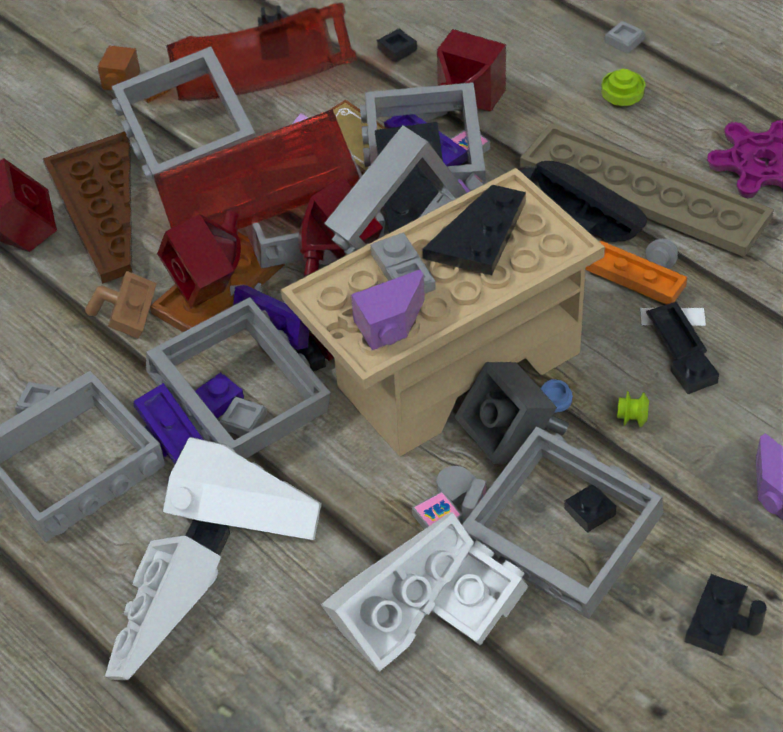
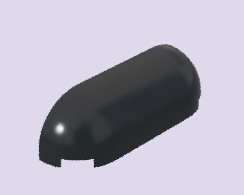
M541 161L536 163V166H538L537 177L540 189L569 215L597 223L595 234L609 242L630 240L637 236L647 224L646 215L639 207L580 170L557 161Z

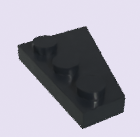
M491 185L422 248L423 259L493 275L526 203V192Z

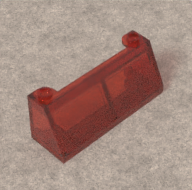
M333 109L154 175L171 228L199 214L219 225H223L226 211L231 210L239 214L236 225L238 230L308 204L311 196L342 176L352 188L359 181L360 177Z

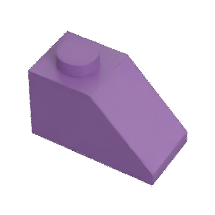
M421 270L351 294L353 320L371 350L391 345L407 338L425 300L424 274Z
M764 433L760 436L756 454L758 500L767 511L776 514L783 520V447Z

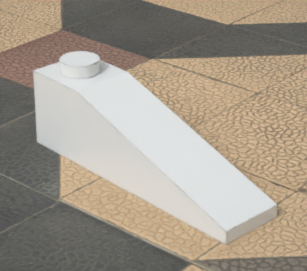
M190 437L169 476L163 512L200 521L314 540L322 503L286 481H281L269 474L258 464L246 460L227 445Z
M449 512L351 579L324 601L321 606L342 635L377 671H381L410 646L416 636L414 632L424 616L430 614L435 606L433 602L445 583L451 581L474 542L454 513Z
M187 536L150 541L132 584L138 587L136 598L133 602H128L125 607L124 615L129 619L128 625L116 637L105 674L106 678L110 680H129L214 583L218 575L217 566L221 556Z

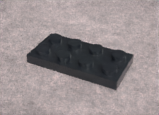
M437 122L405 126L428 141L443 161ZM401 127L374 130L378 155ZM417 164L385 203L389 233L418 219L439 193Z

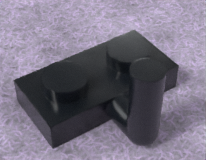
M710 574L687 630L685 643L722 656L733 629L753 636L760 634L767 605L761 600H755L751 603L748 617L740 615L739 612L748 586Z

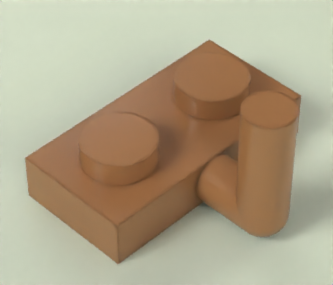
M126 271L119 291L105 286H98L85 311L90 316H96L104 301L114 304L108 327L139 339L145 326L157 283Z

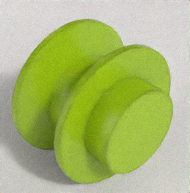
M629 391L626 393V398L619 397L617 418L624 419V426H626L629 419L637 420L640 428L647 422L649 399L645 392L641 394L639 399L631 398Z

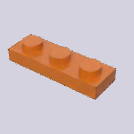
M601 240L599 242L605 246L604 257L585 269L666 305L675 302L687 285L686 276Z

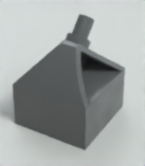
M486 362L455 415V419L494 464L509 463L536 426L542 430L549 428L564 435L569 425L568 422L554 416V412L557 409L555 404L516 362Z

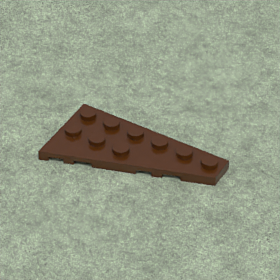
M125 131L43 158L45 168L102 284L123 277L126 271L133 273L130 138L127 137Z

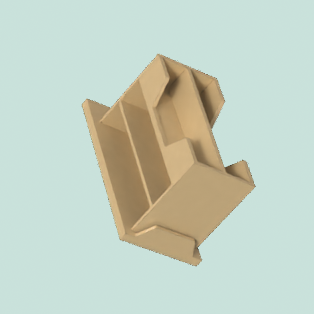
M517 168L372 242L375 243L404 232L435 280L436 290L424 294L425 300L407 338L391 345L371 350L353 320L351 294L388 281L371 255L370 244L281 289L282 300L334 356L338 388L399 457L442 433L457 397L471 389L486 362L518 363L526 358L540 375H543L580 353L585 269L604 257L605 246ZM491 185L526 192V203L493 275L423 259L422 248Z

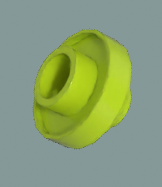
M628 69L610 72L603 78L601 83L602 97L614 105H633L643 98L645 81L639 74Z

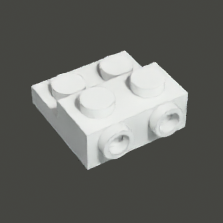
M476 540L451 581L446 582L433 602L435 606L431 612L481 646L500 617L503 615L507 618L528 588V585L522 579L525 574L522 570L507 560L501 565L492 559L494 552Z

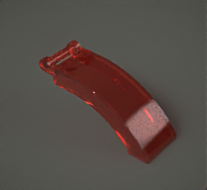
M334 3L321 9L312 7L286 18L250 29L211 36H188L166 45L170 63L211 46L236 95L282 86L342 64L353 63L357 60L356 51L351 47L344 19L346 11L343 3ZM333 18L341 51L335 54L326 20ZM208 73L176 86L180 101L220 98Z

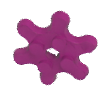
M783 120L773 122L770 129L764 133L752 132L745 125L738 122L727 124L724 128L726 139L733 147L728 150H713L707 155L709 167L714 171H732L741 176L737 181L736 187L739 195L744 198L754 197L760 188L765 185H776L783 189ZM759 158H767L769 161L768 164L765 165L766 162L760 160Z

